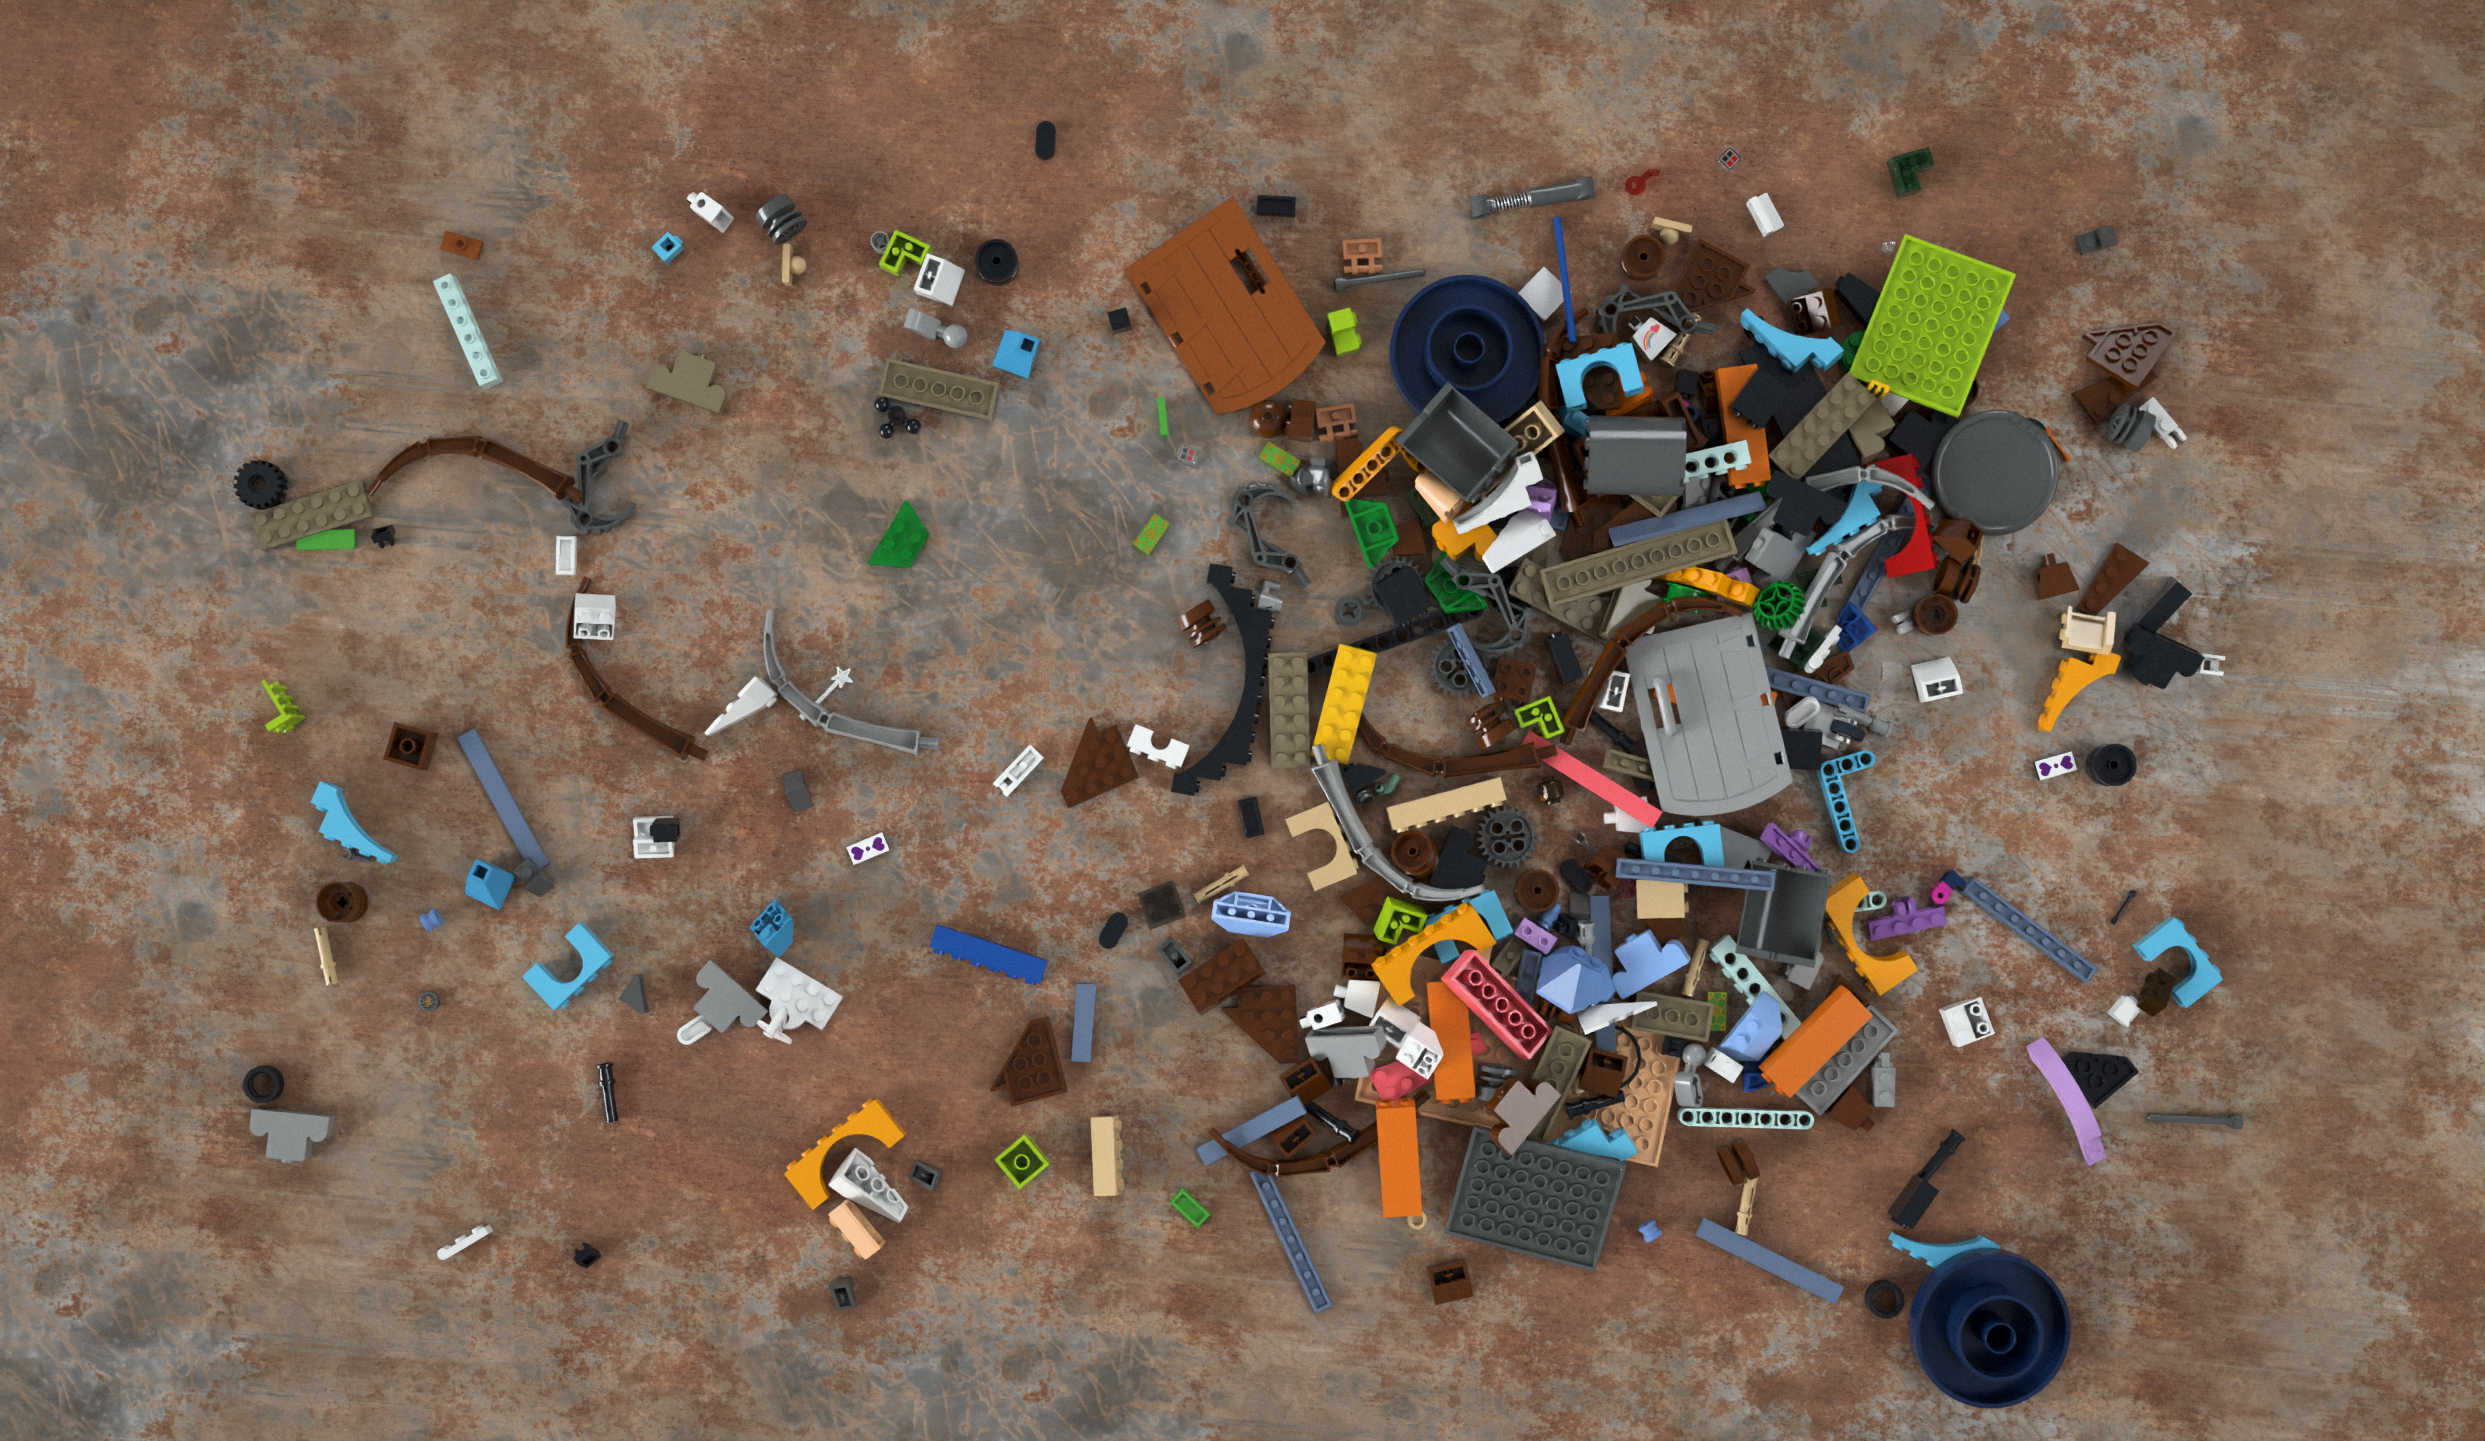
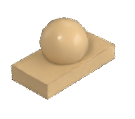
M1655 217L1651 224V228L1662 230L1660 239L1666 245L1675 244L1679 239V235L1688 237L1693 227L1689 224Z
M783 244L782 282L785 286H792L793 274H802L806 270L807 265L805 259L801 256H793L791 244Z

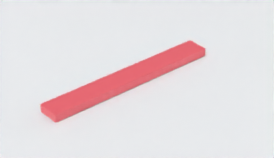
M1532 731L1528 732L1521 745L1534 741L1536 749L1552 745ZM1556 747V756L1541 759L1544 763L1648 827L1653 828L1663 813Z

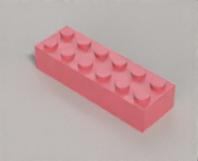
M1465 950L1441 978L1519 1059H1531L1553 1031L1475 950Z

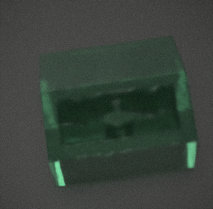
M1811 627L1805 644L1796 643L1789 659H1783L1795 669H1802L1826 638ZM1777 633L1767 646L1779 654L1785 638Z

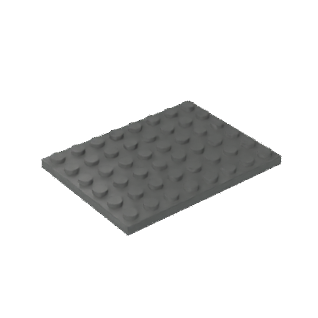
M1474 1124L1444 1234L1595 1272L1625 1173L1626 1163L1526 1138L1514 1154L1510 1155L1503 1152L1491 1140V1128Z

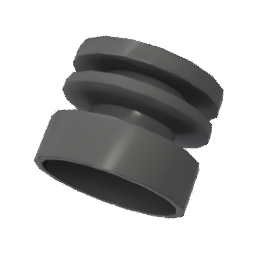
M787 194L771 199L759 209L755 216L763 229H769L767 234L770 238L772 237L775 245H781L791 240L804 229L808 222L804 216H801L802 213L799 210H794L796 205Z
M2123 402L2112 415L2106 429L2105 438L2110 441L2114 439V442L2117 444L2121 443L2124 439V447L2138 452L2151 435L2156 416L2145 410L2137 414L2136 406L2130 407L2129 403Z
M1499 1063L1479 1064L1478 1070L1485 1071L1486 1074H1477L1478 1078L1485 1080V1084H1476V1098L1490 1101L1496 1089L1502 1086L1508 1078H1511L1510 1075H1519V1070Z

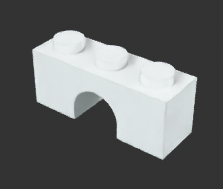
M1135 724L1127 746L1131 747V752L1138 755L1144 752L1149 754L1148 759L1156 762L1159 759L1166 761V766L1176 769L1177 766L1182 767L1190 747L1189 745L1171 738L1167 748L1163 750L1155 749L1151 743L1154 731Z

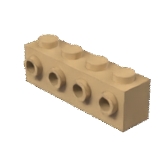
M1119 1115L1091 1117L1094 1196H1117L1122 1194V1190H1124V1180L1121 1175L1123 1160L1120 1153L1123 1148V1143L1120 1139L1122 1123L1119 1120Z

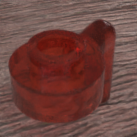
M1648 169L1641 176L1629 177L1625 183L1626 191L1630 195L1642 194L1646 189V181L1650 177H1658L1660 170ZM1633 182L1636 183V188H1635V189L1632 188V183H1633Z

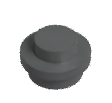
M1366 788L1359 790L1355 797L1356 803H1359L1361 806L1369 804L1374 798L1372 790Z

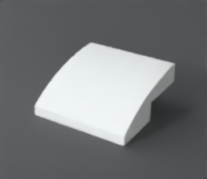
M1545 267L1518 293L1543 322L1564 302L1561 282Z
M673 816L633 818L635 858L674 857V842L654 843L653 836H650V825H652L656 818H673Z

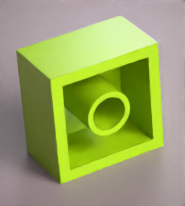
M1027 1132L994 1159L1019 1190L1051 1163Z

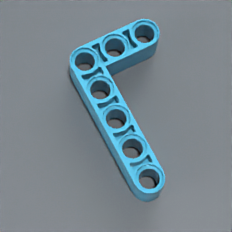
M1868 750L1858 751L1821 762L1820 770H1817L1838 846L1845 853H1855L1858 851L1860 841L1840 776L1871 767L1875 762V756ZM1862 754L1868 757V762L1865 765L1860 760ZM1845 759L1850 763L1847 770L1842 767V762ZM1825 765H1829L1831 767V773L1829 775H1826L1823 772V768ZM1832 783L1837 787L1834 794L1829 791V785ZM1836 802L1842 804V810L1839 813L1834 809ZM1843 820L1848 824L1845 831H1842L1840 828V823ZM1848 839L1853 841V847L1850 850L1845 846Z

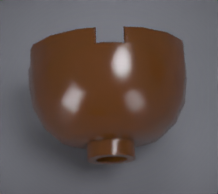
M1273 400L1258 402L1249 414L1251 429L1257 436L1263 439L1275 438L1286 427L1287 415L1285 409Z

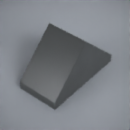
M802 770L783 775L785 793L794 812L813 807L814 805Z
M643 974L634 976L619 997L621 1001L640 1014L649 1012Z
M915 1160L909 1178L927 1189L935 1191L938 1188L944 1169Z
M853 1278L833 1279L829 1284V1289L836 1309L856 1307Z

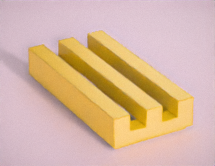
M1871 380L1865 387L1872 395L1878 396L1877 400L1879 401L1888 394L1890 389L1889 385L1876 380Z

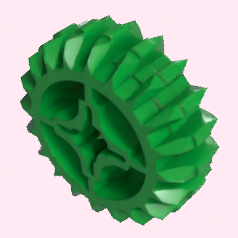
M1779 579L1776 584L1771 582L1769 587L1764 585V590L1759 591L1760 596L1755 597L1757 602L1752 604L1755 609L1753 612L1757 618L1756 620L1764 628H1769L1772 631L1775 628L1781 631L1782 627L1788 629L1789 624L1795 625L1794 621L1796 619L1801 620L1799 614L1804 613L1803 607L1806 606L1802 590L1793 582L1790 583L1787 580L1782 582ZM1785 595H1790L1792 598L1788 599ZM1767 612L1774 613V616L1767 615Z

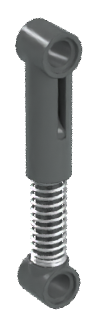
M1583 177L1571 182L1530 188L1528 192H1519L1518 194L1515 193V195L1509 194L1508 196L1505 195V197L1502 195L1501 197L1498 196V198H1490L1488 195H1479L1470 198L1473 219L1489 217L1492 215V212L1500 211V209L1507 210L1510 207L1514 209V207L1517 208L1519 206L1520 208L1521 206L1524 207V205L1527 207L1528 204L1533 208L1573 200L1584 201L1595 198L1596 195L1593 178Z

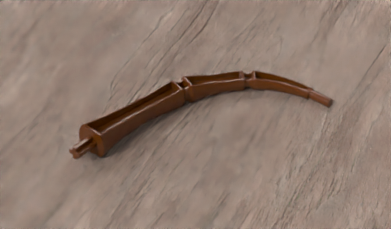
M1586 308L1573 315L1575 325L1580 319L1588 315ZM1566 320L1555 329L1543 348L1545 356L1540 359V382L1537 403L1541 400L1561 426V416L1557 414L1559 402L1556 393V364H1558L1556 356L1560 354L1563 341L1568 334ZM1563 432L1548 444L1546 448L1557 484L1562 513L1573 512L1578 527L1588 524L1582 507L1590 501L1579 482L1571 462Z
M481 436L428 438L425 443L417 441L396 455L379 472L376 479L365 492L372 497L383 482L385 483L395 472L413 461L424 458L426 454L431 456L462 454L472 457L482 456L484 460L511 469L535 482L558 500H563L567 496L576 503H579L583 500L584 493L573 487L575 484L574 477L534 461L490 438L483 440Z
M584 576L577 593L585 594L591 582L590 578ZM574 597L567 619L566 648L570 650L569 658L582 678L594 703H601L603 711L641 732L681 760H686L688 755L705 761L709 751L694 745L695 736L676 730L653 719L635 708L619 694L611 692V687L598 675L586 651L581 648L583 644L582 639L573 638Z
M1673 597L1668 603L1660 602L1637 619L1618 629L1616 637L1608 640L1586 681L1561 717L1560 721L1566 727L1559 742L1570 746L1577 730L1585 732L1596 701L1612 672L1627 654V648L1634 646L1649 629L1670 618L1672 613L1680 614L1693 610H1715L1719 612L1725 611L1742 617L1744 610L1709 598Z
M1363 712L1358 724L1359 731L1375 753L1381 752L1385 759L1410 767L1433 778L1438 774L1444 778L1494 771L1541 768L1539 760L1557 755L1555 744L1536 749L1533 741L1512 749L1489 754L1445 756L1439 759L1436 755L1415 753L1394 743H1387L1386 738L1376 731Z
M1424 1088L1411 1098L1415 1099L1416 1119L1421 1117L1418 1108L1431 1098ZM1376 1119L1369 1126L1361 1130L1358 1140L1353 1145H1350L1348 1140H1344L1332 1146L1329 1152L1321 1151L1303 1158L1272 1162L1270 1159L1257 1157L1237 1148L1230 1141H1226L1214 1127L1208 1132L1221 1148L1236 1161L1254 1172L1267 1177L1270 1174H1274L1277 1178L1331 1172L1333 1167L1341 1168L1359 1154L1378 1143Z

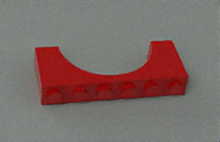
M1913 454L1864 464L1865 468L1874 464L1875 467L1892 472L1913 484L1920 491V488H1923L1922 477H1918L1916 470L1919 469L1918 458H1914ZM1908 494L1906 496L1910 499L1916 516L1915 530L1910 542L1902 551L1890 558L1884 559L1888 578L1936 569V564H1939L1938 554L1933 552L1932 545H1935V540H1933V533L1930 534L1928 526H1931L1929 514L1926 515L1924 507L1926 506Z

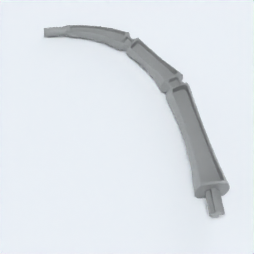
M1858 465L1830 473L1805 477L1803 482L1826 492L1836 487L1858 484L1865 480L1868 483L1882 484L1901 490L1909 496L1918 499L1929 510L1935 505L1907 480L1885 469L1871 465L1865 469ZM1782 497L1778 498L1754 518L1751 523H1748L1733 535L1738 553L1717 560L1713 564L1716 569L1723 572L1733 559L1739 563L1744 560L1763 527L1766 526L1771 529L1777 524L1773 521V517L1783 499Z
M1900 514L1887 515L1885 519L1878 518L1873 524L1864 527L1856 534L1835 545V551L1827 554L1804 594L1806 606L1803 607L1804 613L1799 614L1801 620L1796 619L1794 621L1795 625L1789 624L1788 629L1782 627L1778 635L1785 638L1779 651V656L1789 659L1796 643L1805 644L1812 622L1822 601L1833 583L1846 568L1847 561L1853 560L1860 550L1876 538L1887 534L1888 530L1893 532L1902 529H1915V516ZM1931 522V526H1928L1929 532L1935 533L1937 525Z
M767 610L763 647L770 682L777 686V693L793 705L815 727L822 726L825 732L876 743L918 756L921 748L939 750L940 739L922 737V729L876 725L856 720L837 712L829 713L826 707L806 697L791 681L786 680V673L779 662L774 644V630L772 629L775 611Z
M1323 743L1312 747L1318 764L1311 767V770L1330 801L1355 854L1361 855L1363 864L1381 875L1403 894L1410 893L1413 899L1449 901L1484 892L1482 884L1467 889H1441L1420 882L1414 883L1411 877L1396 868L1379 848L1373 846V839L1362 824L1351 803L1342 780L1337 758L1328 760Z

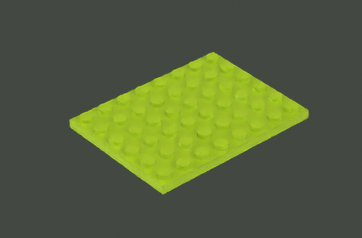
M1905 234L1849 372L1859 382L1868 384L1871 380L1879 381L1889 385V393L1959 418L2016 274Z

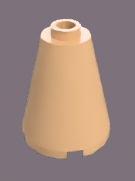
M1428 472L1419 474L1415 480L1417 491L1446 524L1448 523L1447 519L1452 520V518L1456 517L1466 504L1463 502L1464 499L1449 486Z

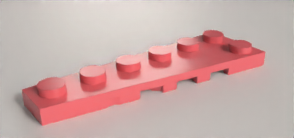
M1478 1031L1470 1034L1472 1057L1485 1051L1487 1047ZM1399 1060L1376 1067L1369 1075L1381 1098L1390 1099L1391 1101L1401 1098L1403 1095L1434 1079L1433 1073L1429 1079H1426Z

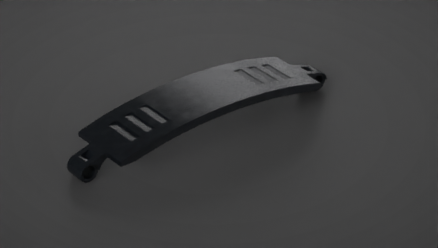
M1743 327L1748 339L1754 342L1753 345L1738 352L1743 364H1757V368L1760 367L1790 389L1788 395L1772 415L1784 439L1827 392L1810 360L1793 373L1791 370L1785 369L1781 364V360L1777 356H1772L1768 348L1763 343H1759L1750 330H1746ZM1791 327L1783 330L1787 333L1795 335ZM1846 431L1801 477L1803 482L1805 477L1830 473L1858 465L1862 468ZM1854 484L1836 487L1825 493L1847 503ZM1869 494L1874 504L1878 508L1879 506L1875 499V496H1871V494ZM1818 516L1825 532H1827L1833 524L1825 523L1821 516ZM1866 525L1860 526L1859 529H1863ZM1849 533L1845 535V539L1850 536Z

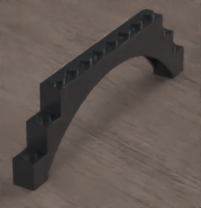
M1210 563L1207 584L1214 586L1231 609L1242 637L1246 670L1241 701L1232 723L1217 745L1192 767L1180 774L1174 773L1171 789L1173 793L1194 796L1195 792L1199 793L1201 782L1197 781V777L1220 781L1221 777L1225 778L1227 767L1223 766V762L1245 766L1247 762H1251L1253 751H1250L1249 747L1250 743H1254L1256 732H1253L1252 729L1253 724L1258 723L1259 713L1255 711L1256 705H1261L1262 694L1259 693V688L1264 686L1265 675L1262 674L1263 667H1267L1268 656L1265 655L1266 648L1271 646L1272 637L1268 636L1269 629L1274 628L1275 618L1272 617L1271 612L1249 609L1250 606H1254L1256 595H1252L1251 589L1230 586V583L1234 584L1236 572H1232L1233 567Z

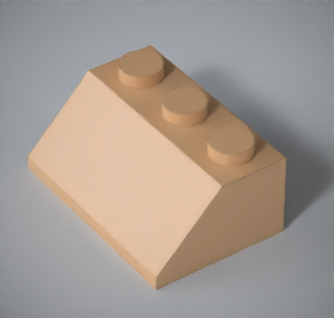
M847 1198L828 1214L831 1224L835 1228L839 1227L843 1232L841 1234L846 1242L853 1244L855 1247L854 1251L860 1258L863 1257L866 1260L885 1244L886 1241L852 1200Z

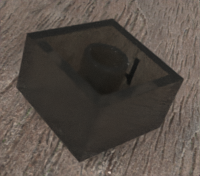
M1174 880L1137 893L1150 930L1187 917Z

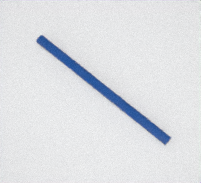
M1555 217L1553 222L1568 339L1570 344H1574L1577 342L1562 223L1561 217Z

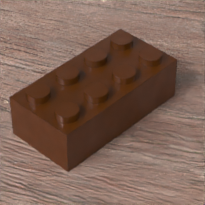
M1242 938L1178 981L1197 1012L1202 1016L1267 973L1245 939Z

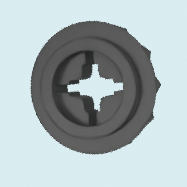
M1344 596L1336 603L1335 616L1342 625L1355 626L1365 616L1364 603L1356 596ZM1345 604L1350 608L1357 606L1353 611L1355 618L1350 614L1343 616L1347 610Z

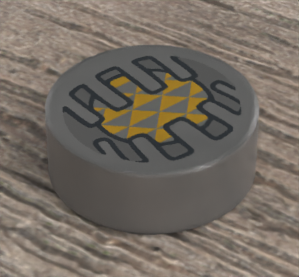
M429 991L421 994L418 1003L422 1010L432 1011L439 1006L440 999L435 992Z

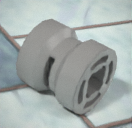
M878 231L871 236L870 242L877 253L884 254L890 238L885 232Z
M1909 610L1891 617L1892 622L1897 626L1898 635L1916 628L1915 622L1910 618L1911 613Z

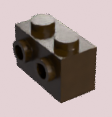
M2158 968L2153 973L2150 972L2145 978L2137 1007L2151 1016H2155L2165 1009L2176 978L2161 968Z

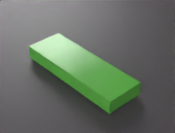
M327 530L296 540V547L299 551L356 549V530Z

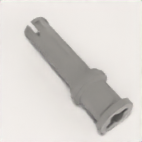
M1838 703V707H1835V715L1856 721L1858 724L1865 726L1869 732L1874 731L1887 738L1892 731L1893 723L1891 721H1883L1876 715H1866L1841 703Z
M1582 919L1578 921V926H1580L1578 941L1581 944L1580 948L1592 956V944L1595 942V937L1593 936L1595 921Z

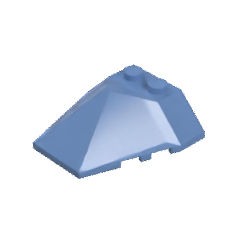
M1571 945L1550 949L1549 953L1545 954L1541 959L1540 977L1536 993L1569 1014L1584 1010L1588 1005L1595 1006L1600 1001L1607 1002L1616 991L1607 965L1603 964L1600 959L1590 956L1580 947Z

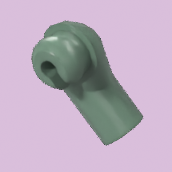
M1393 773L1389 782L1377 783L1375 785L1376 793L1382 796L1392 794L1398 786L1401 777Z

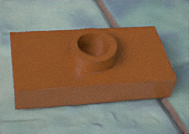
M445 230L440 249L479 260L484 242Z

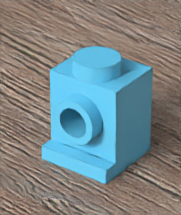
M669 232L651 247L668 265L684 249L681 246L683 241L676 234L672 236ZM673 245L674 247L668 251V247Z

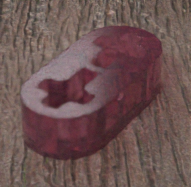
M1623 878L1617 888L1618 894L1623 898L1633 897L1637 892L1636 879L1632 881V879ZM1631 882L1632 885L1629 888L1631 893L1624 895L1622 886H1628Z

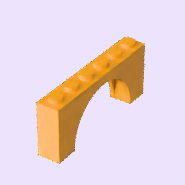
M1853 872L1828 890L1824 915L1828 919L1826 923L1832 931H1836L1838 935L1836 936L1837 941L1842 947H1846L1847 957L1851 962L1854 961L1857 967L1855 969L1857 973L1866 979L1865 985L1871 993L1875 992L1881 996L1918 971L1909 954L1903 950L1889 956L1877 957L1863 953L1857 946L1852 933L1853 915L1860 901L1870 891L1862 878Z
M1470 901L1460 904L1457 909L1443 915L1440 920L1426 926L1422 932L1411 936L1405 943L1394 947L1391 952L1377 958L1371 964L1375 973L1398 1006L1415 997L1410 985L1411 969L1416 958L1430 945L1442 940H1462L1474 946L1481 954L1497 943Z
M870 1098L862 1105L863 1110L859 1113L855 1110L847 1117L849 1120L844 1125L839 1123L834 1127L831 1136L827 1138L825 1135L816 1142L818 1146L814 1150L811 1148L807 1149L801 1154L803 1158L799 1162L794 1160L786 1166L788 1171L784 1175L812 1210L831 1196L823 1179V1163L828 1150L837 1140L848 1135L865 1134L879 1139L890 1148L906 1135V1132L878 1098L874 1101Z

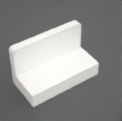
M1767 193L1748 200L1746 205L1763 237L1783 228L1784 224Z

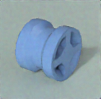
M435 908L431 909L428 914H422L419 917L423 927L428 932L433 931L436 926L444 925L441 914Z
M1654 1219L1644 1222L1637 1228L1640 1233H1643L1645 1242H1650L1662 1234V1231L1656 1227Z

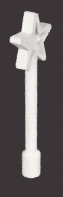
M836 667L837 675L831 678L836 681L815 703L820 704L838 685L842 688L845 682L852 683L853 681L848 677L851 669L842 671L839 667ZM802 714L799 715L802 720L805 721L807 719Z

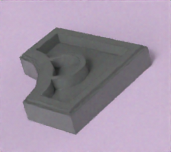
M1781 265L1764 277L1786 308L1789 307L1788 299L1805 295L1818 285L1807 269L1802 272L1792 273L1785 270Z

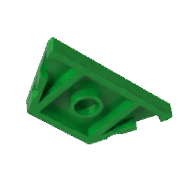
M1351 498L1344 502L1368 569H1372L1400 538L1387 502Z
M904 501L867 562L868 564L911 568L930 534L909 501Z
M1442 551L1432 566L1430 573L1426 576L1424 584L1444 613L1449 614L1488 608L1481 595L1469 589H1460L1451 580L1452 576L1440 564L1442 559L1448 555L1445 551ZM1461 575L1458 578V582L1462 584L1468 581V576Z

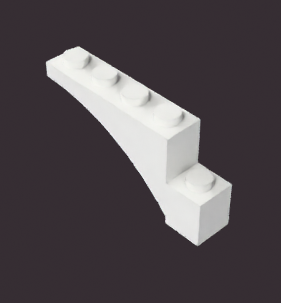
M1532 451L1514 458L1515 462L1510 471L1488 497L1465 513L1452 518L1458 534L1469 532L1476 527L1486 525L1491 521L1506 517L1508 514L1523 510L1531 505L1526 486L1543 480L1537 459Z

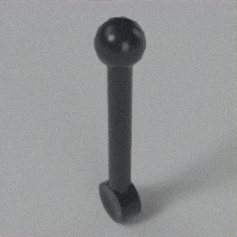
M2135 890L2129 891L2128 898L2117 914L2111 919L2110 923L2113 925L2117 923L2119 916L2132 897L2136 896Z

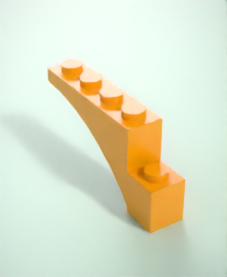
M1691 567L1655 578L1691 587L1754 608L1752 604L1757 602L1755 597L1759 596L1760 591L1759 588L1750 583L1733 580L1723 573L1698 567Z
M2090 652L2087 657L2088 664L2072 657L2062 660L2058 668L2060 671L2059 676L2052 683V694L2045 701V712L2038 719V730L2051 732L2056 719L2067 703L2091 682L2104 675L2115 674L2121 656L2112 652L2109 655Z

